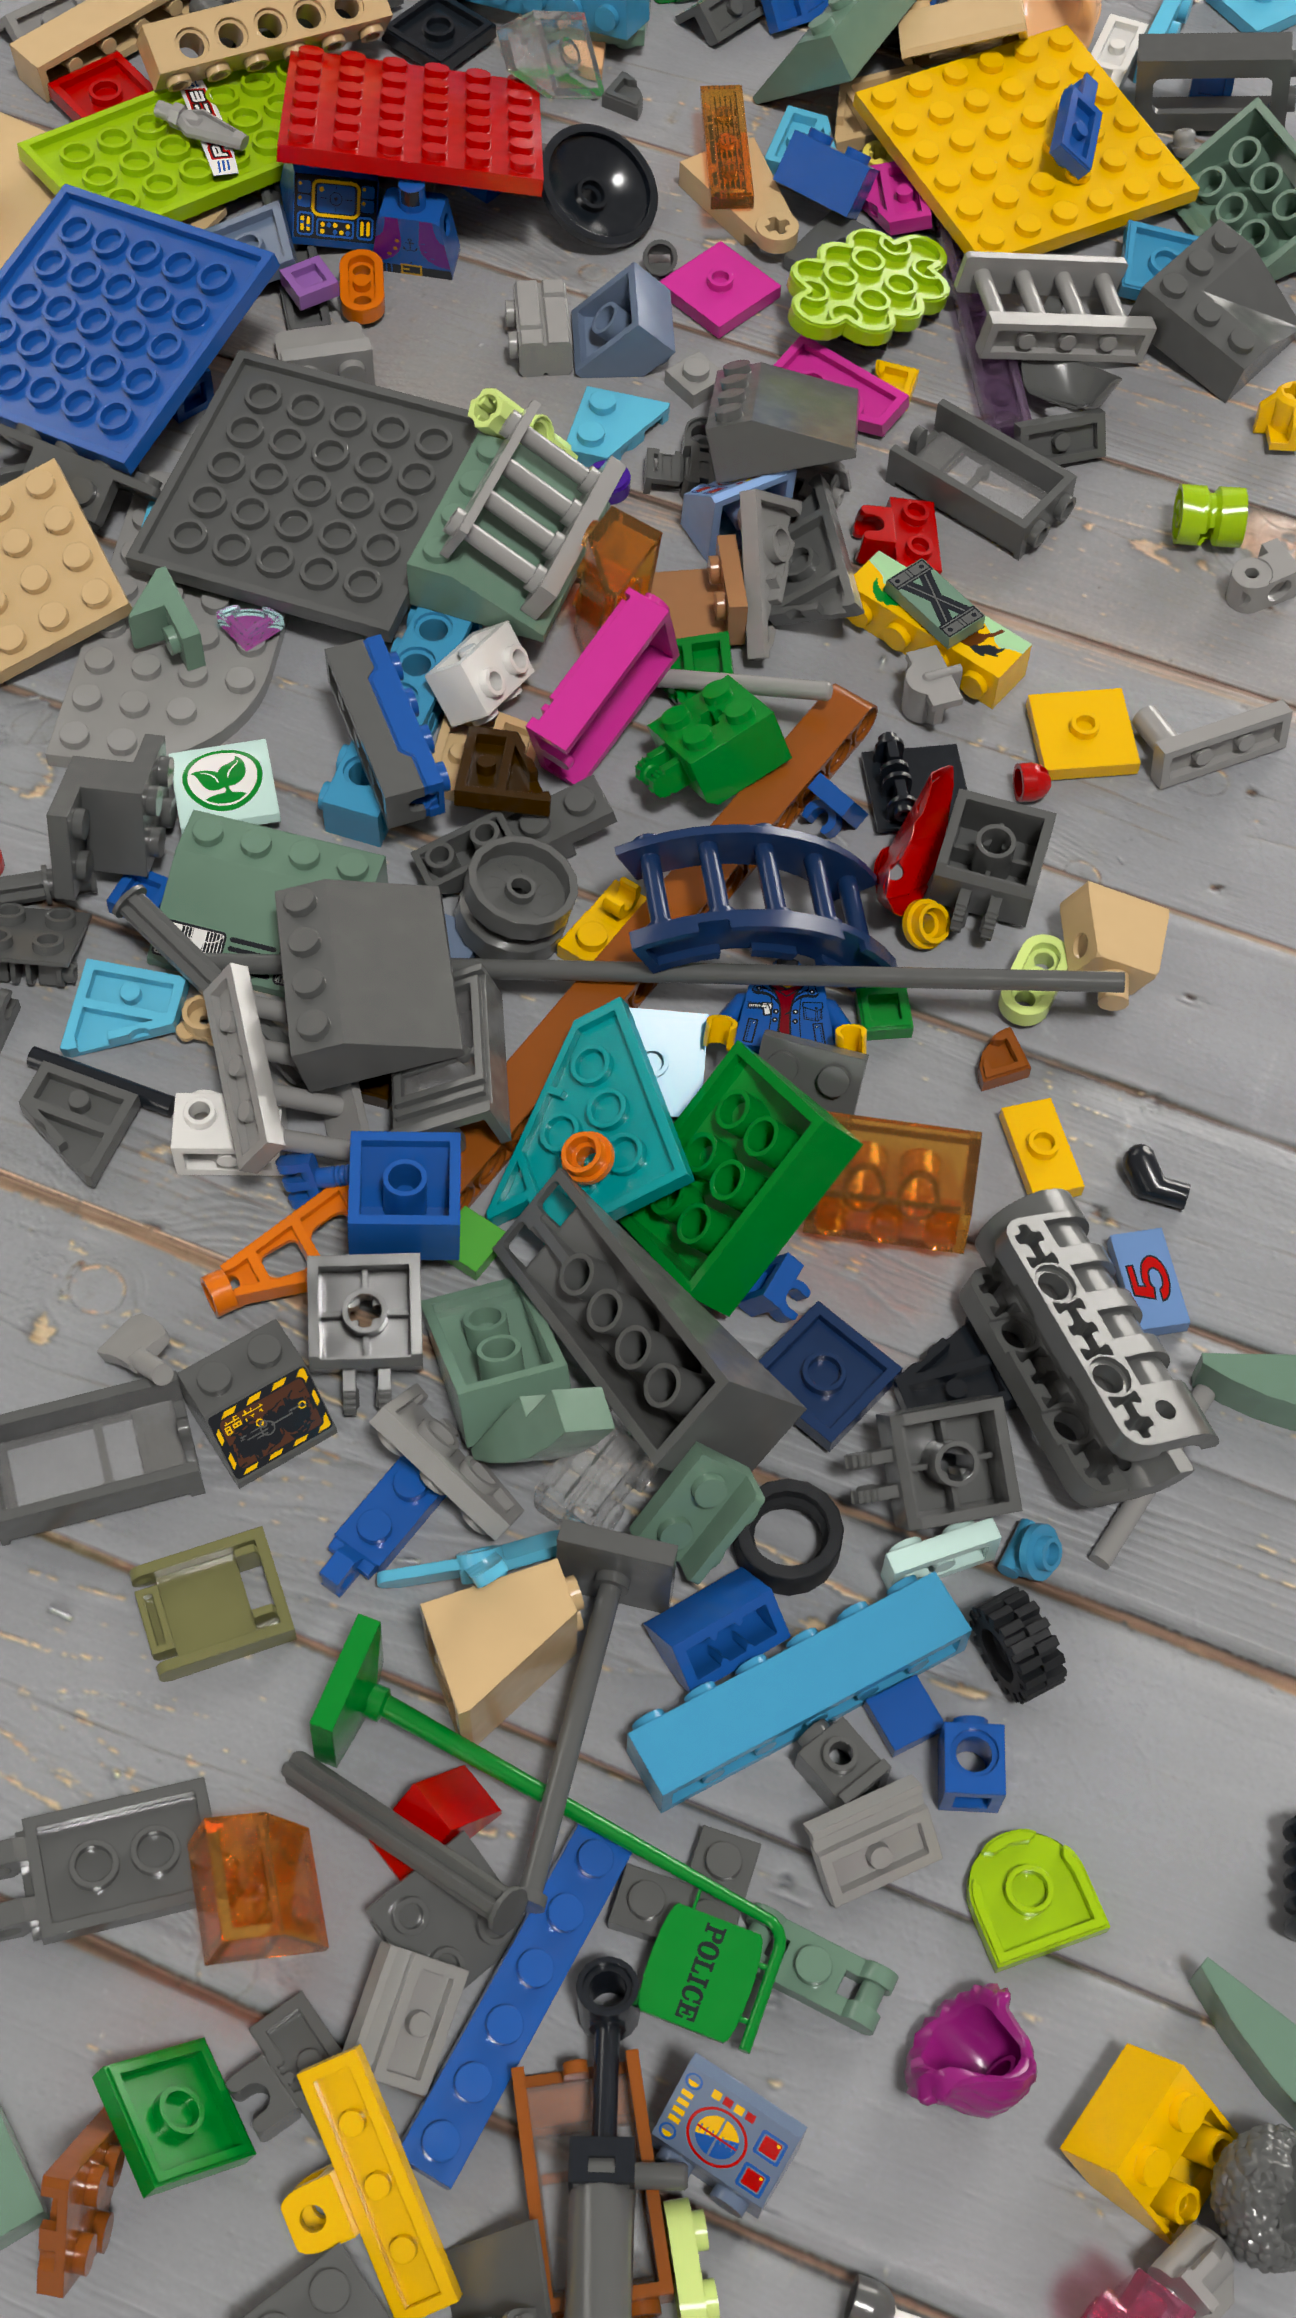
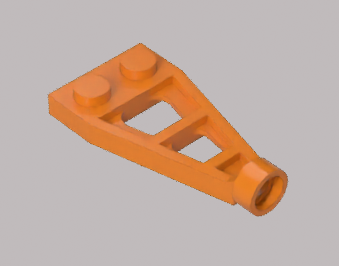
M349 1185L325 1188L220 1265L221 1269L200 1277L203 1291L214 1314L217 1317H221L247 1304L307 1292V1268L283 1277L274 1278L268 1275L262 1261L267 1255L288 1243H296L306 1261L307 1256L320 1255L311 1240L312 1235L316 1229L331 1218L338 1215L348 1216ZM234 1279L240 1283V1286L235 1289L230 1284Z

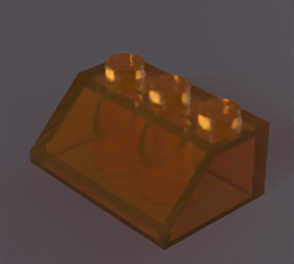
M611 506L600 522L593 520L589 524L581 543L586 548V551L577 570V577L581 579L580 587L572 602V607L576 608L573 630L581 654L622 599L627 601L625 591L628 587L642 595L651 593L663 532L614 506Z
M828 1112L863 1143V1146L804 1220L803 1233L964 1254L972 1216L982 1132Z

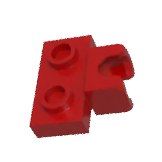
M889 497L886 507L863 505L859 509L852 528V535L862 539L860 548L855 555L857 563L865 564L878 551H881L905 567L912 565L922 558L941 575L942 565L934 502Z

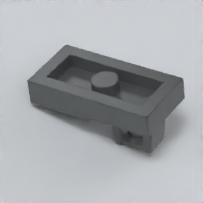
M1096 408L1015 422L1014 440L1058 465L1105 457V411Z

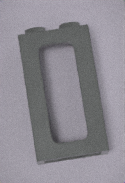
M1293 32L1139 34L1134 107L1153 131H1176L1182 128H1190L1195 131H1218L1254 99L1259 97L1285 128L1287 112L1295 111L1296 85H1290L1291 77H1296V50H1293ZM1269 78L1272 81L1271 96L1153 97V85L1159 79Z

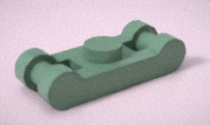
M755 1902V1905L779 1920L784 1927L787 1939L786 1946L788 1948L783 1956L773 1988L861 2034L873 2035L881 2018L877 2013V2009L883 1996H890L899 1979L898 1975L890 1968L878 1962L866 1960L786 1919L776 1909L766 1904ZM747 1916L746 1922L750 1925L748 1930L761 1934L763 1939L760 1962L768 1964L769 1958L764 1953L770 1940H774L773 1933L765 1924ZM758 1968L755 1979L762 1981L765 1971ZM844 1976L861 1985L854 2000L837 1994Z

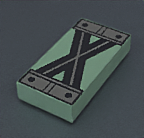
M922 558L886 580L885 592L947 649L984 626L985 615Z

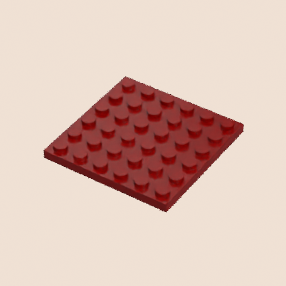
M302 45L299 47L298 52L290 51L276 162L542 197L544 174L539 82L521 81L512 74L508 75L507 78L491 76L490 72L479 68H470L466 72L449 70L448 66L441 63L430 62L426 63L425 66L408 64L406 60L399 57H385L382 61L368 59L364 54L356 51H344L339 55L325 53L318 46Z

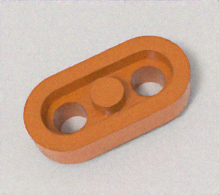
M357 249L350 251L341 258L339 263L341 310L343 316L350 322L366 325L379 320L385 312L383 261L377 253L371 250Z

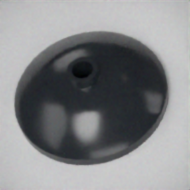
M595 124L568 126L551 138L542 152L544 174L542 197L555 220L577 239L596 247L620 248L638 240L651 226L658 206L656 181L649 164L640 151L619 133Z

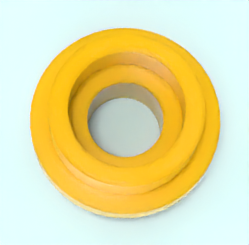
M915 900L908 905L904 912L902 920L904 935L907 941L917 949H932L946 939L950 932L951 920L949 913L941 904L934 900Z

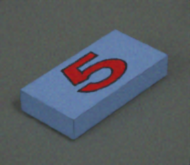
M1162 1228L1110 1235L1107 1247L1111 1261L1116 1268L1115 1274L1119 1288L1129 1290L1143 1314L1140 1325L1144 1332L1158 1336L1187 1331L1191 1322Z

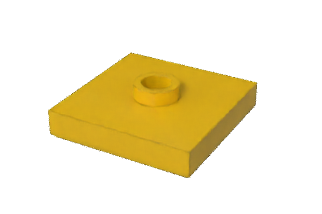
M1122 688L1028 695L1026 709L1039 764H1042L1048 770L1051 780L1138 774L1141 762Z

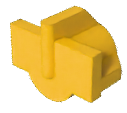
M1296 381L1280 385L1275 393L1259 402L1253 433L1266 434L1269 450L1296 451Z

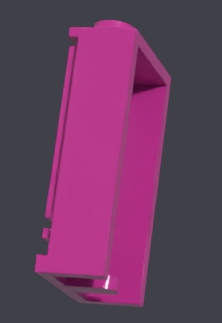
M628 587L625 591L627 601L624 599L620 601L550 695L551 704L545 703L542 706L541 711L543 715L538 720L532 716L525 726L540 766L569 785H573L593 774L680 656L670 609L663 600L654 594L646 593L642 595Z

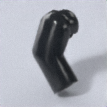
M1136 1144L1130 1147L1123 1157L1122 1164L1134 1193L1142 1199L1184 1210L1191 1184L1164 1177L1155 1153L1149 1146Z

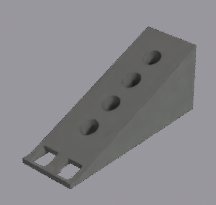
M559 1168L492 1248L595 1387H602L607 1403L656 1467L673 1472L697 1441L749 1467L752 1472L807 1410L788 1389L575 1183L566 1170ZM559 1184L577 1206L561 1226L543 1209L544 1201ZM525 1225L545 1244L527 1267L509 1249L510 1242Z

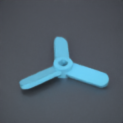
M559 1530L549 1531L503 1545H491L467 1550L456 1554V1559L380 1571L377 1573V1586L381 1588H402L461 1578L462 1584H475L477 1588H482L497 1578L507 1575L509 1570L556 1557Z

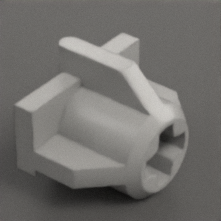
M937 645L906 652L905 659L908 664L901 700L903 714L916 723L931 725L942 723L944 709L959 706L963 703V697L959 691L963 673L962 665L957 664L947 667Z
M1190 2224L1148 2268L1147 2273L1150 2283L1145 2289L1170 2318H1221L1235 2303L1234 2260L1232 2252L1224 2240L1213 2230L1204 2225Z

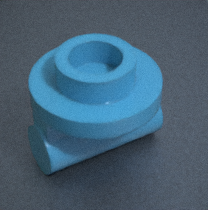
M1025 1518L1021 1519L997 1566L998 1571L1012 1579L1025 1577L1034 1581L1046 1580L1057 1569L1062 1558V1545L1055 1529L1049 1524L1035 1523Z

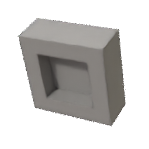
M698 351L666 369L665 384L693 409L712 398L716 374L720 369Z

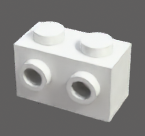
M505 621L472 632L425 675V678L452 727L470 721L474 726H479L489 722L499 714L497 707L501 703L507 702L519 695L523 690L520 685L535 671L529 661L527 652L521 646L509 621Z
M212 1090L176 1093L171 1152L177 1175L284 1176L278 1172L275 1164L277 1158L285 1155L286 1151L283 1150L258 1174L238 1170L223 1093H217ZM278 1106L281 1124L284 1126V1129H287L285 1107Z

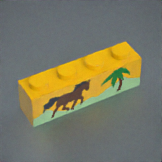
M878 551L854 574L865 613L846 618L853 625L865 629L886 642L893 650L900 651L905 655L906 652L937 645L947 667L957 664L962 665L963 673L960 689L968 697L977 699L993 709L1025 676L1032 644L985 616L983 628L953 647L945 648L885 592L886 580L907 567Z

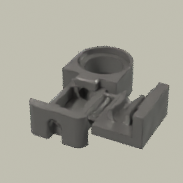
M695 417L687 422L682 439L681 452L675 451V455L660 453V449L647 447L644 461L643 494H650L653 483L678 487L681 483L680 493L684 497V493L690 492L700 483L710 484L716 481L709 445L697 443L692 438L694 435H706L705 428L708 417ZM654 458H657V471H653Z

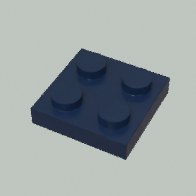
M817 1301L759 1360L807 1408L794 1424L828 1452L894 1385L895 1379L903 1370L899 1364L820 1301Z

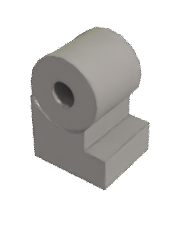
M1278 538L1263 543L1258 558L1247 557L1240 559L1232 567L1225 593L1228 605L1240 613L1250 614L1294 598L1296 595V560Z

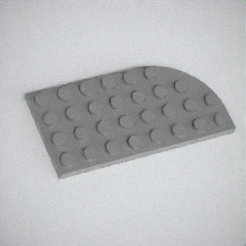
M141 470L142 473L163 483L160 488L161 491L171 475L170 472ZM135 494L132 496L110 561V565L132 608L152 575L129 569L125 558L141 529L149 504V500ZM174 582L200 631L206 665L188 671L179 654L173 656L170 654L165 640L136 649L133 646L128 622L129 616L84 639L45 753L48 765L67 768L72 756L134 762L145 734L165 736L166 756L168 757L171 753L223 744L250 720L266 696L290 614ZM258 616L272 620L284 629L246 652L219 624L235 617Z

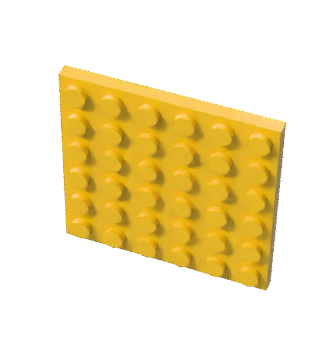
M1068 25L855 92L853 107L964 254L968 251L1043 254L1125 226L1128 220L1139 221L1194 202L1200 189ZM1085 73H1088L1098 82L1094 105L1103 114L1092 169L1078 180L1066 168L1059 166L1049 151L1061 95L1065 88H1068L1070 84H1075L1083 78Z

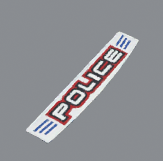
M203 80L192 82L188 88L181 90L188 110L204 109L222 120L217 106L206 99L207 87ZM200 141L214 176L239 174L232 148Z

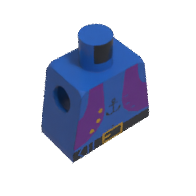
M401 178L398 182L399 188L390 187L386 189L378 216L373 252L381 257L383 271L452 280L460 254V243L449 199L442 193L425 191L424 181Z

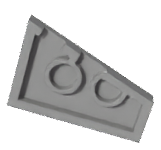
M418 1383L414 1384L384 1405L369 1423L379 1431L378 1437L389 1451L398 1456H405L420 1470V1477L428 1488L439 1495H447L462 1510L463 1519L473 1530L483 1535L488 1534L496 1541L525 1510L483 1461L475 1460L471 1455L465 1457L459 1449V1442L457 1440V1436L460 1433L448 1419L442 1418L438 1421L429 1414L422 1405L429 1396Z

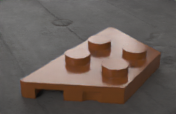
M105 2107L102 2108L43 2175L41 2196L50 2197L53 2200L49 2220L43 2219L39 2227L38 2249L40 2257L37 2269L36 2294L64 2298L80 2276H88L96 2254H104L108 2247L114 2221V2213L108 2210L114 2187L118 2184L121 2176L125 2154Z

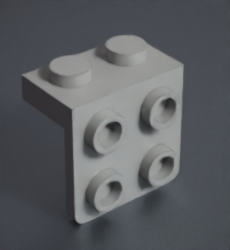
M358 322L280 331L274 336L278 360L375 385L373 351L370 337H364L362 326Z

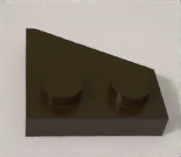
M469 726L454 789L455 806L550 817L551 795L549 791L543 792L538 782V770L533 760L525 754L526 746L518 732Z

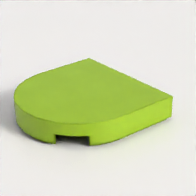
M1030 1829L1005 1832L990 1840L977 1855L971 1866L966 1884L967 1904L995 1974L1107 1933L1111 1927L1086 1869L1077 1854L1067 1845L1063 1846L1048 1836L1036 1833V1831Z

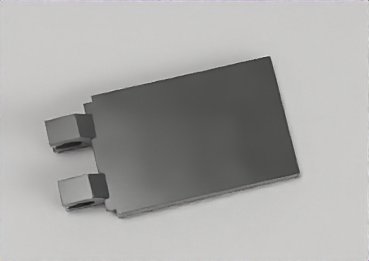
M204 1777L21 1819L23 1831L16 1832L14 1838L0 1841V1880L13 1878L22 1873L25 1897L0 1903V1942L24 1937L32 1932L33 1941L42 1940L43 1945L229 1900Z

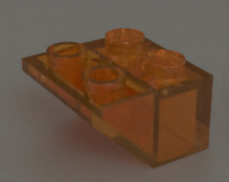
M267 1812L204 1818L187 1845L205 1966L326 1951L329 1948L309 1828Z

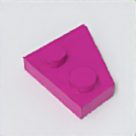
M895 161L870 165L879 170V173L862 209L890 236L931 229L932 215L929 206Z

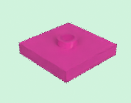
M722 241L660 280L662 284L670 289L671 303L718 339L779 299L781 295L780 284Z

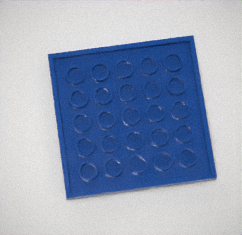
M64 184L0 269V423L13 429L16 428L18 422L34 428L42 441L55 445L56 441H62L72 447L79 456L92 461L101 460L113 469L132 475L280 267L275 253Z

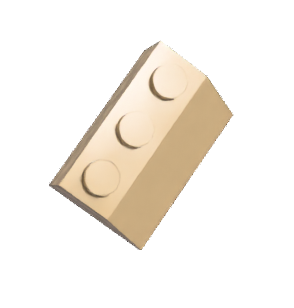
M921 0L914 2L898 23L901 57L905 66L917 64L921 68L958 60L1017 40L1028 39L1023 0H947V2L931 6L930 0Z

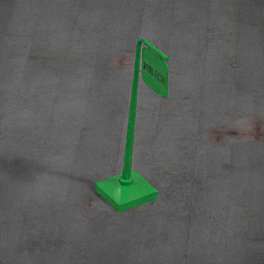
M358 1613L309 1722L315 1759L337 1768L365 1719L378 1722L383 1718L541 1803L546 1786L545 1783L391 1695L389 1687L379 1684L384 1663L381 1622ZM568 1797L563 1816L699 1889L692 1908L681 1903L674 1905L659 1931L640 1988L638 2001L640 2012L722 2044L729 2040L738 2022L746 2024V2028L738 2050L745 2054H750L785 1953L787 1939L784 1927L769 1912ZM702 1891L769 1927L773 1933L774 1945L768 1964L760 1962L763 1944L761 1934L696 1910ZM759 1968L765 1972L748 2019L743 2017L742 2014Z

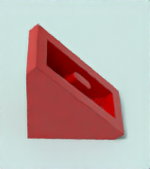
M466 1765L414 1783L393 1808L394 1812L444 1845L463 1830L469 1838H472L502 1814V1810ZM369 1840L371 1846L399 1882L413 1871L408 1865Z

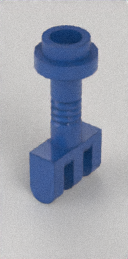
M289 1153L280 1156L275 1161L278 1172L284 1175L282 1178L284 1189L287 1192H291L288 1199L291 1207L295 1210L325 1188L349 1185L350 1164L319 1168L313 1153Z

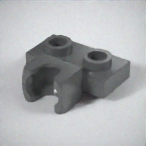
M300 1991L249 2028L250 2034L263 2054L232 2075L225 2085L232 2098L237 2102H243L256 2093H264L270 2097L267 2108L253 2121V2129L261 2142H268L300 2119L301 2114L304 2115L319 2140L322 2139L297 2074L302 2069L341 2053L342 2050L304 1993Z

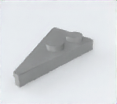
M758 489L739 492L740 508L737 515L738 525L742 534L743 555L740 562L748 602L746 624L748 660L753 661L769 658V652L774 643L776 629L773 626H767L771 606L782 604L789 572L788 563L793 554L795 544L788 531L790 518L801 516L802 501Z

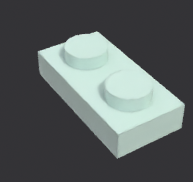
M993 1517L976 1523L974 1520L951 1524L943 1530L941 1535L924 1541L920 1537L907 1538L892 1546L889 1552L886 1553L880 1576L887 1590L896 1582L910 1575H915L919 1580L935 1571L938 1577L942 1578L994 1560L1002 1537Z

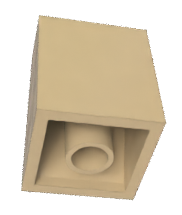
M557 1558L499 1577L482 1588L472 1586L420 1604L426 1648L454 1730L477 1745L577 1653V1632L584 1630L580 1610L585 1607L578 1582L574 1575L564 1577Z

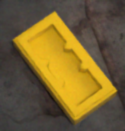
M1046 1098L1001 1108L999 1119L1027 1195L1053 1188L1067 1190L1072 1197L1082 1195L1085 1185L1052 1099Z

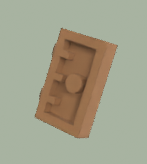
M736 534L717 535L716 555L708 556V568L649 572L641 575L643 595L646 593L654 594L669 607L676 639L728 631L731 645L745 644L748 602Z

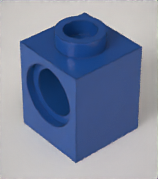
M975 1715L959 1716L954 1718L952 1722H944L937 1740L938 1810L998 1813L1006 1797L1005 1725L988 1724V1719ZM961 1752H973L981 1757L986 1769L979 1772L968 1771L959 1764L956 1755Z

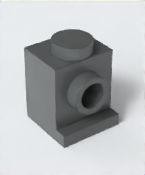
M843 1716L831 1726L823 1718L814 1723L799 1738L798 1744L802 1749L797 1753L794 1768L830 1810L886 1786L892 1767L884 1758L881 1760ZM835 1749H840L850 1762L845 1765H838L831 1760L829 1754Z

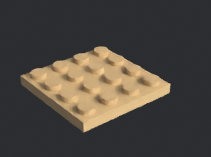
M55 458L0 486V684L124 619L129 616L133 609Z

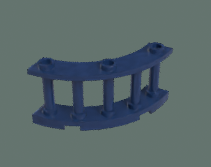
M758 823L755 825H710L673 830L659 834L646 833L637 836L631 842L614 847L617 858L637 881L643 879L650 923L646 927L629 932L633 952L653 974L693 962L719 959L720 950L749 948L751 957L792 960L799 954L814 959L815 965L897 967L894 956L885 946L869 935L860 891L878 885L877 876L856 855L831 841L797 830L774 827L769 823ZM722 864L757 866L765 909L735 910L729 906ZM701 866L709 911L707 913L671 919L663 872ZM779 870L808 881L815 915L795 912L786 908ZM841 899L846 924L836 917L833 901ZM847 987V988H848L851 992H855V991H856V988H866V987Z

